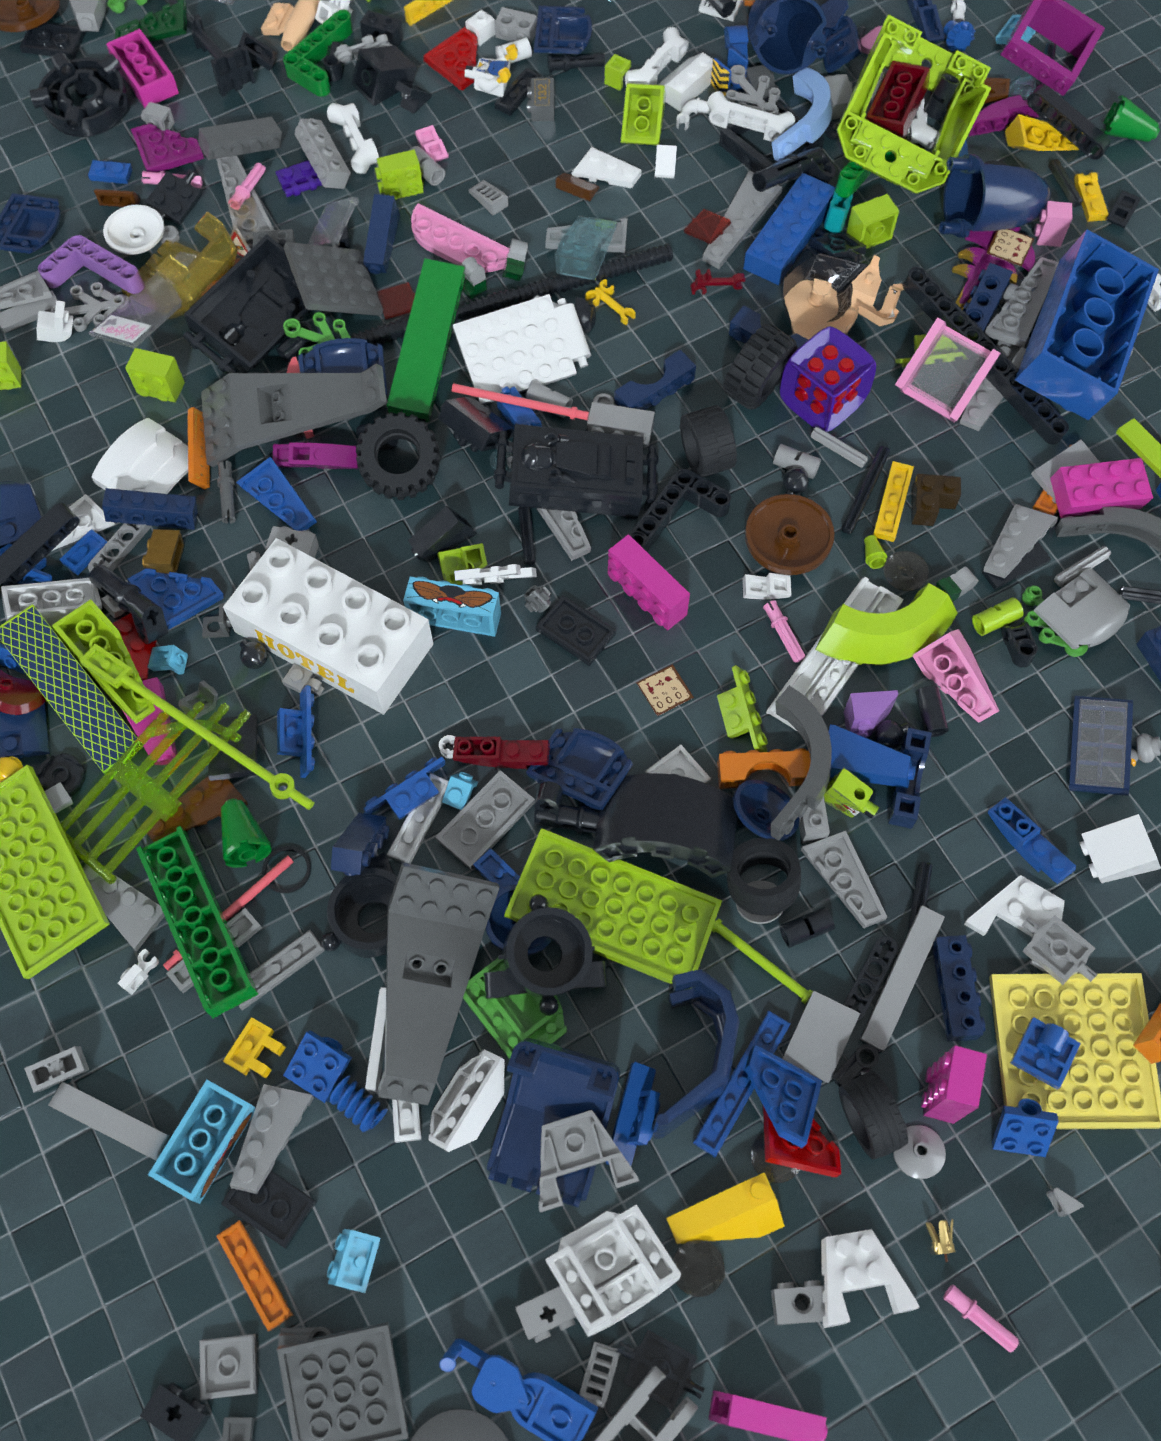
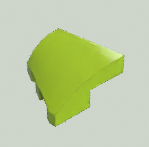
M483 543L437 553L444 581H448L451 584H463L462 581L455 580L454 571L483 569L487 566Z

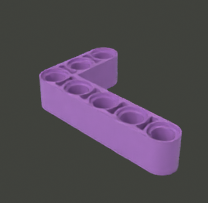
M81 235L68 239L38 266V271L49 288L59 287L82 266L87 267L131 294L140 293L145 288V283L135 266Z

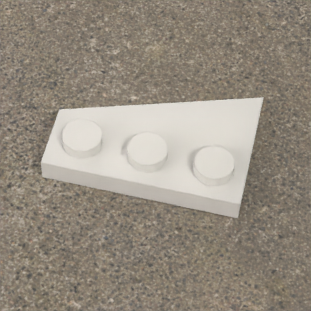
M591 147L573 170L572 176L589 178V181L592 182L603 180L607 181L610 185L632 188L641 177L642 170Z
M85 494L69 507L80 519L79 525L53 550L80 540L91 529L94 532H99L115 525V523L106 522L103 510Z

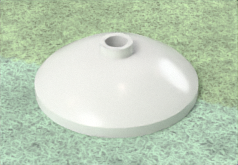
M130 205L118 209L109 216L105 222L103 233L107 244L113 250L123 254H140L152 249L159 243L164 234V222L160 214L153 208L144 205Z

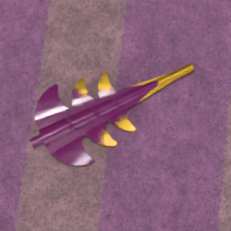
M1016 227L1011 228L1010 230L1019 232L1021 228ZM997 230L970 231L969 236L965 240L975 242L984 249L971 247L958 253V258L966 259L975 264V266L960 264L952 268L953 273L968 279L955 302L962 310L966 302H971L972 298L969 297L974 285L979 286V275L982 269L987 270L989 263L1013 271L1009 282L1013 284L1017 282L1016 269L1010 262L986 254ZM1032 245L1022 265L1028 272L1031 271L1035 262V251Z

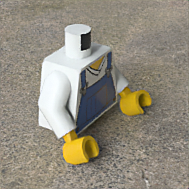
M515 44L507 46V55L503 54L498 59L480 58L477 67L466 65L465 77L475 79L474 88L476 90L503 97L508 80L511 77L509 59L515 60L518 56Z

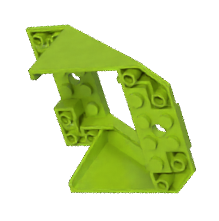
M887 15L837 128V133L846 159L897 186L899 185L918 194L945 183L950 172L946 166L949 157L958 156L991 90V87L983 84L991 67L958 50L952 54L921 38V31ZM923 60H929L931 68L927 90L934 92L944 73L951 74L960 81L950 101L932 153L864 119L866 109L884 67L889 70L892 61L922 66ZM886 152L894 153V162L889 163L886 161Z

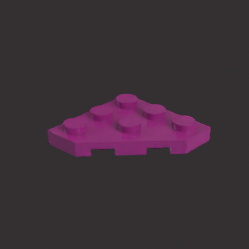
M152 124L131 129L147 172L165 171L204 159L201 148L195 138L190 137L187 139L181 137L180 133L168 129L163 131L157 129Z

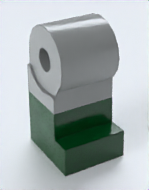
M512 238L502 277L515 281L521 280L528 248L527 242Z
M474 257L466 258L461 266H465V281L462 290L470 299H473L487 290L485 270L481 265L477 264Z
M963 567L946 579L944 577L939 580L935 587L947 593L953 602L970 591L979 580L968 567Z

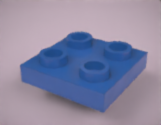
M1033 1017L1010 1063L1058 1090L1081 1043L1069 1037V1033L1062 1027L1052 1023L1045 1024Z
M310 1030L303 1037L283 1076L325 1103L329 1101L332 1092L352 1057L342 1051L343 1047L338 1041L330 1037H320Z
M1032 1099L1020 1100L1017 1107L1004 1106L992 1140L993 1149L1046 1157L1059 1122L1057 1113L1042 1111L1039 1103Z

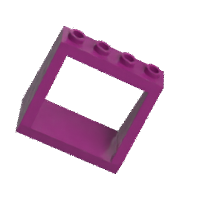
M1031 0L1021 14L1000 55L1064 96L1077 79L1103 33L1104 27L1064 0ZM1028 26L1075 56L1077 60L1072 70L1069 71L1022 40L1021 37Z

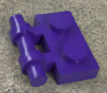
M309 160L275 171L286 197L292 195L296 197L301 195V192L313 191L322 185Z

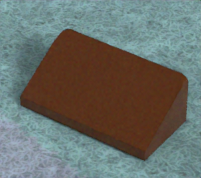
M567 173L556 177L557 189L587 201H591L599 189V186Z
M94 189V193L101 206L126 207L139 205L140 196L132 191Z

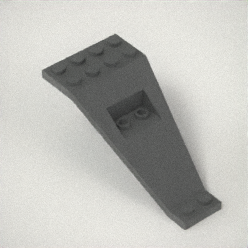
M376 363L362 373L227 374L201 392L207 465L215 467L218 462L228 459L242 449L375 411L387 403L382 366Z

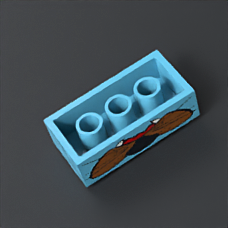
M425 577L409 578L403 599L406 608L427 618L429 625L496 636L501 616L499 592L489 588H473L467 584L455 585L444 580L439 582L433 581Z
M206 1080L148 1175L191 1201L200 1204L251 1120L255 1107Z

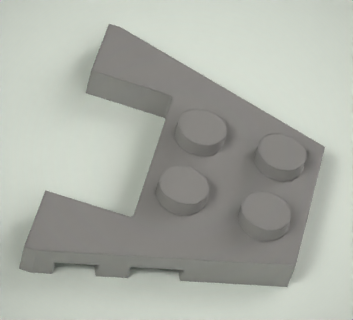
M592 1110L542 1126L540 1213L563 1206L556 1180L557 1177L606 1161L609 1162L616 1188L639 1182L638 1176Z

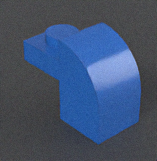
M746 25L726 26L724 28L725 49H728L729 53V49L732 47L748 61V32Z

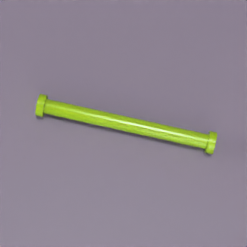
M718 918L712 928L713 933H719L802 998L801 1002L806 1004L812 995V990H806L724 926L721 919Z

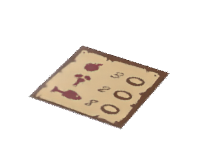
M1010 229L997 230L986 254L1022 267L1034 238Z
M673 664L637 682V685L657 716L694 698Z

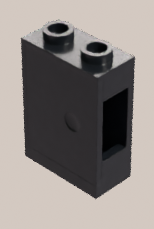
M471 396L446 400L441 406V412L438 417L440 421L454 430L453 437L459 439L458 444L465 446L468 441L471 443L470 450L473 452H477L478 449L481 452L496 449V440L499 437V432L506 431L507 440H509L514 429Z

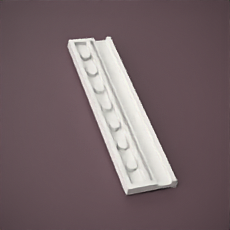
M864 577L844 603L851 608L863 612L888 613L897 611L904 599L882 586L877 587L869 582L867 577ZM821 636L766 712L793 729L795 728L788 721L776 714V701L789 685L803 694L823 717L858 667V664H855V662L840 661L815 650Z

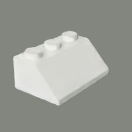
M705 53L688 58L658 85L665 86V102L681 111L688 101L695 99L710 86L713 58Z

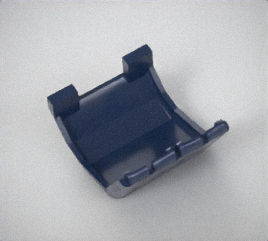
M694 970L673 975L672 984L675 992L669 994L668 1001L671 1009L693 1004L713 1020L718 1040L712 1072L708 1078L674 1106L657 1116L653 1130V1137L655 1139L664 1138L721 1096L729 1081L740 1021L731 990L704 970Z
M526 1038L515 1046L507 1066V1071L512 1072L513 1076L505 1109L487 1164V1170L490 1171L488 1180L506 1185L508 1178H512L511 1187L531 1193L534 1185L538 1187L536 1195L540 1196L542 1126L592 1110L606 1130L618 1086L620 1070L612 1062L533 1038ZM596 1165L556 1178L560 1194H563V1203L579 1208L581 1200L585 1201L587 1199Z

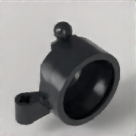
M385 852L375 856V858H371L369 867H365L360 875L345 876L333 889L327 906L328 921L333 932L326 933L322 937L321 944L325 950L335 951L342 944L346 950L363 958L387 954V928L380 933L372 934L363 931L359 925L360 913L368 905L380 903L388 907L397 876L393 873L394 871ZM420 960L413 961V964H418Z
M537 894L529 901L531 912L524 915L511 927L504 942L503 955H498V960H504L506 970L484 973L486 999L504 998L519 994L542 997L539 1002V1009L542 1014L551 1016L557 1012L559 1007L558 1001L554 996L571 989L608 987L606 962H591L595 946H592L587 929L577 917L562 909L548 908L549 903L546 897ZM548 937L554 940L560 948V962L551 971H539L529 962L527 956L528 948L531 942L537 938Z

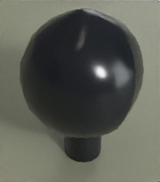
M802 467L788 470L783 477V486L786 489L785 494H801L809 485V477Z
M246 640L240 643V659L247 668L259 669L267 662L266 650L261 643H248Z
M892 720L883 721L875 730V738L879 744L894 748L901 743L904 733L908 728H911L910 724L907 722L899 724Z

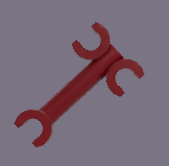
M697 269L695 272V282L691 284L690 288L692 295H695V292L701 289L702 295H705L707 292L706 286H733L734 289L740 290L743 288L742 282H745L746 279L743 273H737L733 277L712 278L710 269H707V272L702 275L700 269Z

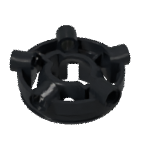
M56 53L51 59L54 68L43 77L38 89L29 90L34 108H42L44 115L55 129L74 137H91L110 130L122 119L128 103L126 88L118 72L121 69V65L112 54L106 55L102 60L94 58L69 60L66 54ZM74 85L80 97L93 96L83 101L82 106H73V101L68 92L69 87ZM54 100L57 101L61 117L57 116ZM99 109L102 110V112L96 114V111H97V110H99Z

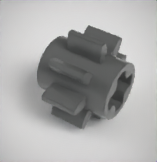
M534 585L524 594V601L526 602L524 606L530 612L538 611L541 613L550 606L549 595L551 593L545 586L541 588Z

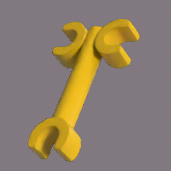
M606 279L600 282V287L586 292V301L594 298L592 305L597 307L601 299L621 316L620 321L624 325L628 324L626 316L635 319V310L622 307L610 297L614 293V286L605 288L607 286Z

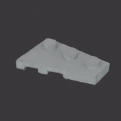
M35 271L0 287V309L52 298L53 296L39 271Z

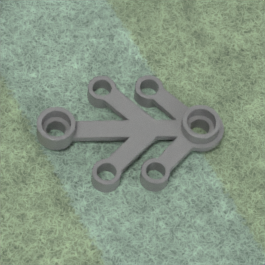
M386 34L376 37L377 42H374L373 36L369 35L362 38L363 43L348 47L346 44L338 46L334 55L338 58L339 62L346 63L353 59L352 54H354L357 61L359 49L392 45L389 43Z
M741 65L733 66L731 68V80L735 84H740L747 94L729 90L726 93L727 101L735 103L737 100L743 101L738 104L778 115L779 110L776 101L780 98V90L775 87L771 88L768 94L769 101L765 102L763 100L765 90L769 87L770 78L766 75L760 76L756 91L745 78L746 69ZM744 102L754 103L757 106H750Z
M95 282L90 287L93 295L101 296L107 300L99 302L84 293L81 286L76 285L70 289V293L74 299L81 300L86 305L67 307L65 310L69 311V315L86 313L83 318L78 317L73 320L75 330L82 332L86 330L87 325L92 320L95 326L98 327L109 316L128 312L130 309L129 298L123 294L113 295L106 291L101 283ZM56 305L51 308L50 312L55 313ZM102 310H107L103 315L99 314Z

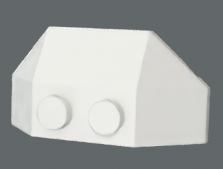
M484 1049L479 1053V1056L472 1058L458 1069L431 1113L430 1142L449 1152L478 1138L504 1095L503 1058Z

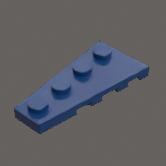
M271 457L236 482L293 530H307L317 523L314 516Z

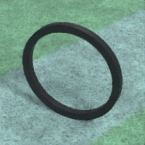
M284 846L275 849L266 857L262 866V876L266 874L269 861L277 853L295 851L301 854L306 861L307 871L304 879L298 885L289 889H280L271 883L268 885L269 888L278 893H292L303 887L308 881L311 873V864L307 855L302 850L292 846Z

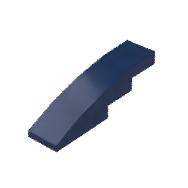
M907 0L913 19L919 31L922 32V37L931 43L943 41L945 36L936 4L932 5L931 0Z

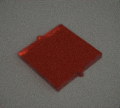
M704 209L696 218L692 219V222L684 229V233L712 244L719 235H723V231L731 224V220Z
M409 282L377 291L383 307L385 320L411 312L415 293L412 292Z

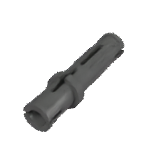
M220 461L217 464L219 472L217 486L220 488L221 520L223 523L228 524L227 516L229 515L231 524L236 521L233 498L235 483L232 478V464L229 461H225L226 469H224L223 461Z

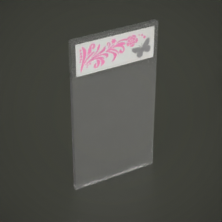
M180 252L145 283V288L140 293L132 294L89 332L90 336L135 349L228 264L223 260Z

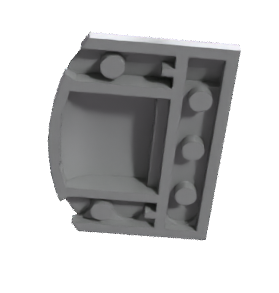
M1089 568L1056 593H1052L1034 609V612L1072 649H1078L1079 645H1088L1089 648L1111 638L1124 624L1130 604L1092 568Z

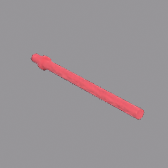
M454 383L452 385V392L569 416L572 420H575V418L588 420L589 412L577 410V407L574 406L568 408Z
M287 855L222 913L226 922L293 864L294 861ZM177 949L173 952L174 955L163 964L168 971L183 960L180 951Z

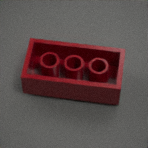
M892 61L866 116V120L905 139L929 87L930 68Z

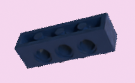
M989 263L987 270L982 269L978 278L980 284L979 286L974 285L969 296L972 300L970 303L966 302L963 307V311L971 320L976 322L975 324L983 333L1013 271L993 263Z

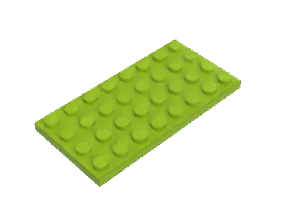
M26 765L0 783V928L23 978L30 979L107 927L110 923L33 767Z
M541 828L504 917L517 922L524 915L531 912L529 907L530 899L537 894L543 895L548 900V908L565 910L583 923L590 935L592 946H595L593 953L672 984L673 975L698 970L722 900L622 860H615L609 863L592 848Z

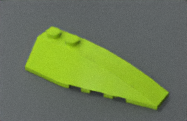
M91 599L52 625L56 635L79 663V660L96 643L131 667L133 673L130 677L144 686L119 631ZM84 667L100 687L136 724L155 711L153 703L125 684L116 689Z

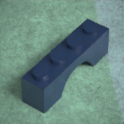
M743 305L730 322L729 336L744 344L747 343L752 334L758 328H761V314ZM797 333L790 336L795 339L797 349L808 341V339Z
M679 350L664 360V376L659 381L648 385L629 381L614 391V404L640 410H646L651 406H655L668 395L676 393L682 386L692 383L695 379L696 365L682 350Z
M908 728L903 737L901 753L911 757L912 766H916L915 778L910 780L908 788L894 786L888 824L912 829L918 819L921 801L920 784L929 753L931 732Z

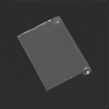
M351 197L327 203L308 244L319 246L331 244L333 247H338L339 240L353 209L359 203L358 198Z

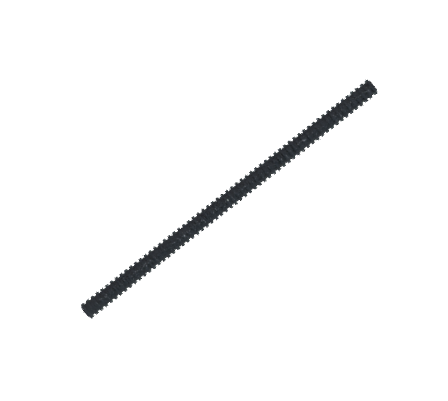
M666 243L664 246L659 245L658 248L653 247L652 250L648 248L647 251L642 250L641 253L635 252V255L631 253L629 256L624 255L623 258L618 257L617 260L613 258L611 261L606 260L605 263L600 262L599 265L596 263L593 267L589 265L588 268L582 267V270L578 268L575 272L571 270L570 273L565 272L564 275L560 273L558 277L553 275L552 278L547 277L546 280L541 279L540 282L536 280L533 284L529 282L528 285L523 284L522 287L518 285L515 289L511 287L510 290L505 289L504 292L499 291L498 294L494 292L491 296L487 294L486 297L480 296V299L476 297L473 301L471 299L468 302L462 301V304L459 303L455 323H458V320L464 321V318L468 320L471 316L475 318L476 315L482 316V313L488 314L489 311L494 312V310L498 311L500 308H506V306L510 307L513 304L517 305L530 299L533 300L537 295L542 297L550 294L552 296L555 292L559 294L560 291L566 292V289L570 291L572 287L576 289L579 285L583 287L584 284L589 285L590 282L594 284L596 281L601 282L602 279L607 280L608 277L611 279L614 275L618 277L620 274L625 275L626 272L629 274L632 270L636 272L637 269L648 268L649 265L653 267L655 264L660 265L661 262L664 264L667 260L671 262L673 259L671 246ZM409 317L406 320L404 318L401 321L395 320V323L389 322V325L383 324L382 327L378 325L375 329L373 327L370 328L371 330L364 329V332L360 330L357 334L353 332L350 338L364 339L376 346L380 342L382 344L385 341L391 342V339L395 341L398 337L402 339L405 336Z

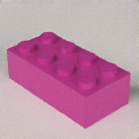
M140 29L106 43L109 54H112L121 65L119 72L144 108H146L149 102L156 104L179 93L173 74Z
M1142 458L1060 467L1050 478L1060 518L1099 514L1102 507L1141 509L1153 499Z
M629 534L608 550L609 577L614 582L621 584L625 593L630 597L633 596L638 601L640 608L648 611L659 626H663L668 631L687 615L690 593Z
M954 1046L948 1052H945L942 1057H939V1060L934 1062L932 1067H928L925 1082L929 1083L928 1091L923 1093L921 1107L924 1108L923 1116L954 1124L979 1107L987 1054Z

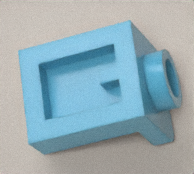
M175 645L153 647L148 668L154 672L172 670L179 675L184 674L188 654Z

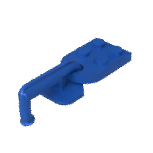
M464 1339L454 1340L440 1360V1368L446 1372L454 1370L456 1367L455 1360L458 1356L480 1369L481 1371L472 1388V1395L475 1401L493 1413L511 1411L515 1420L522 1427L544 1441H582L599 1408L545 1374L528 1373L522 1376L519 1368L512 1362L499 1355L490 1356Z

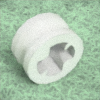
M447 735L439 741V749L443 757L453 758V750L446 749V744L450 743L454 747L455 736Z

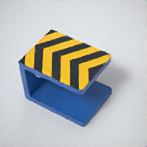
M732 47L729 49L727 67L717 58H714L710 85L718 92H722L725 98L727 91L735 90L738 92L741 90L740 84H735L731 80V68L735 65H741L747 72V59Z

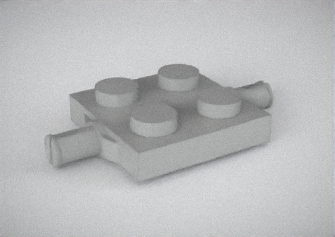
M1054 916L1047 924L1041 927L1035 924L1029 917L1023 922L1022 926L1030 931L1033 936L1031 942L1022 952L1062 985L1078 972L1090 982L1098 975L1086 965L1088 957L1096 948L1057 916Z

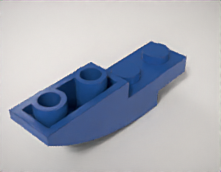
M1006 797L988 810L989 816L1004 837L1037 872L1042 870L1056 884H1059L1075 871L1076 865L1040 834L1041 828Z

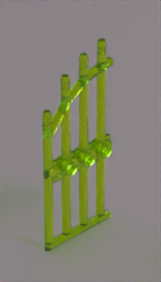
M198 701L186 715L194 720L205 705ZM223 703L208 720L195 721L209 731L220 734V738L225 742L232 740L237 743L242 737L237 731L241 728L243 722L249 719L251 714L244 710L228 728L217 724L230 708L228 704ZM164 711L157 716V719L153 720L60 823L75 854L108 884H113L116 881L117 877L112 872L160 818L166 822L170 817L174 816L178 811V807L182 804L178 800L180 795L220 751V749L212 745L169 793L162 785L204 738L195 733L155 779H152L146 772L185 729H189L179 721L161 725L169 717V714ZM168 733L139 767L131 761L150 738ZM116 779L122 786L74 839L69 836L66 831L109 783ZM130 791L137 797V800L90 852L86 851L81 845ZM144 805L149 807L153 811L152 814L113 858L103 866L97 860L100 854Z

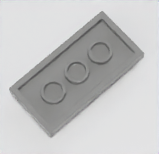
M500 770L435 837L436 841L472 870L474 868L473 864L490 848L492 849L533 806L535 799Z

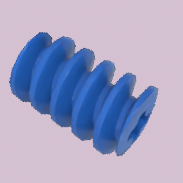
M349 1075L335 1087L330 1097V1103L332 1105L338 1104L337 1109L340 1112L345 1111V1117H353L352 1123L354 1125L360 1124V1130L366 1132L369 1129H373L383 1119L388 1109L385 1108L379 1112L380 1102L377 1101L371 1105L370 1102L373 1096L370 1094L363 1098L366 1089L363 1087L356 1091L358 1082L355 1081L349 1085L348 1081L351 1077Z

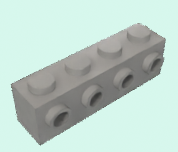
M300 118L299 124L295 128V136L323 187L344 189L351 173L322 121L312 118Z

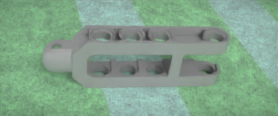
M654 1366L593 1441H613L620 1430L629 1423L647 1441H673L696 1412L698 1406L688 1396L685 1397L660 1429L655 1432L637 1414L650 1398L652 1391L666 1377L657 1366Z

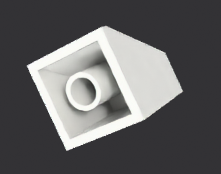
M1139 814L1081 834L1084 841L1079 843L1085 856L1090 855L1093 862L1089 864L1093 878L1099 877L1101 883L1161 869Z

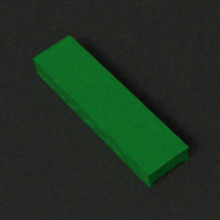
M424 258L387 402L388 413L398 414L403 412L406 416H411L412 414L430 423L465 281V266Z
M179 826L176 828V832L144 848L139 846L136 850L202 1006L213 1019L257 996L258 991L189 836Z

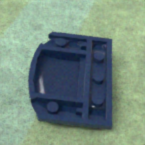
M539 6L534 53L580 54L583 52L592 35V22L589 15L585 16L583 14L585 9L583 7Z
M12 193L0 213V250L30 254L43 248L51 240L59 224L60 209L58 207V200Z
M357 338L334 339L313 346V350L305 356L302 353L298 356L300 373H362L377 363L383 368L386 396L388 395L383 347L380 344L377 347L368 343L367 340Z
M13 481L0 482V548H3L7 544L13 545L42 518L30 484Z
M45 703L37 709L22 715H11L0 711V758L13 756L20 759L50 754Z
M573 728V732L562 733V729H556L548 740L550 743L548 765H531L526 774L540 784L546 781L555 782L561 786L563 794L585 803L586 807L603 810L633 766L632 761L628 760L624 750L618 744L601 734Z

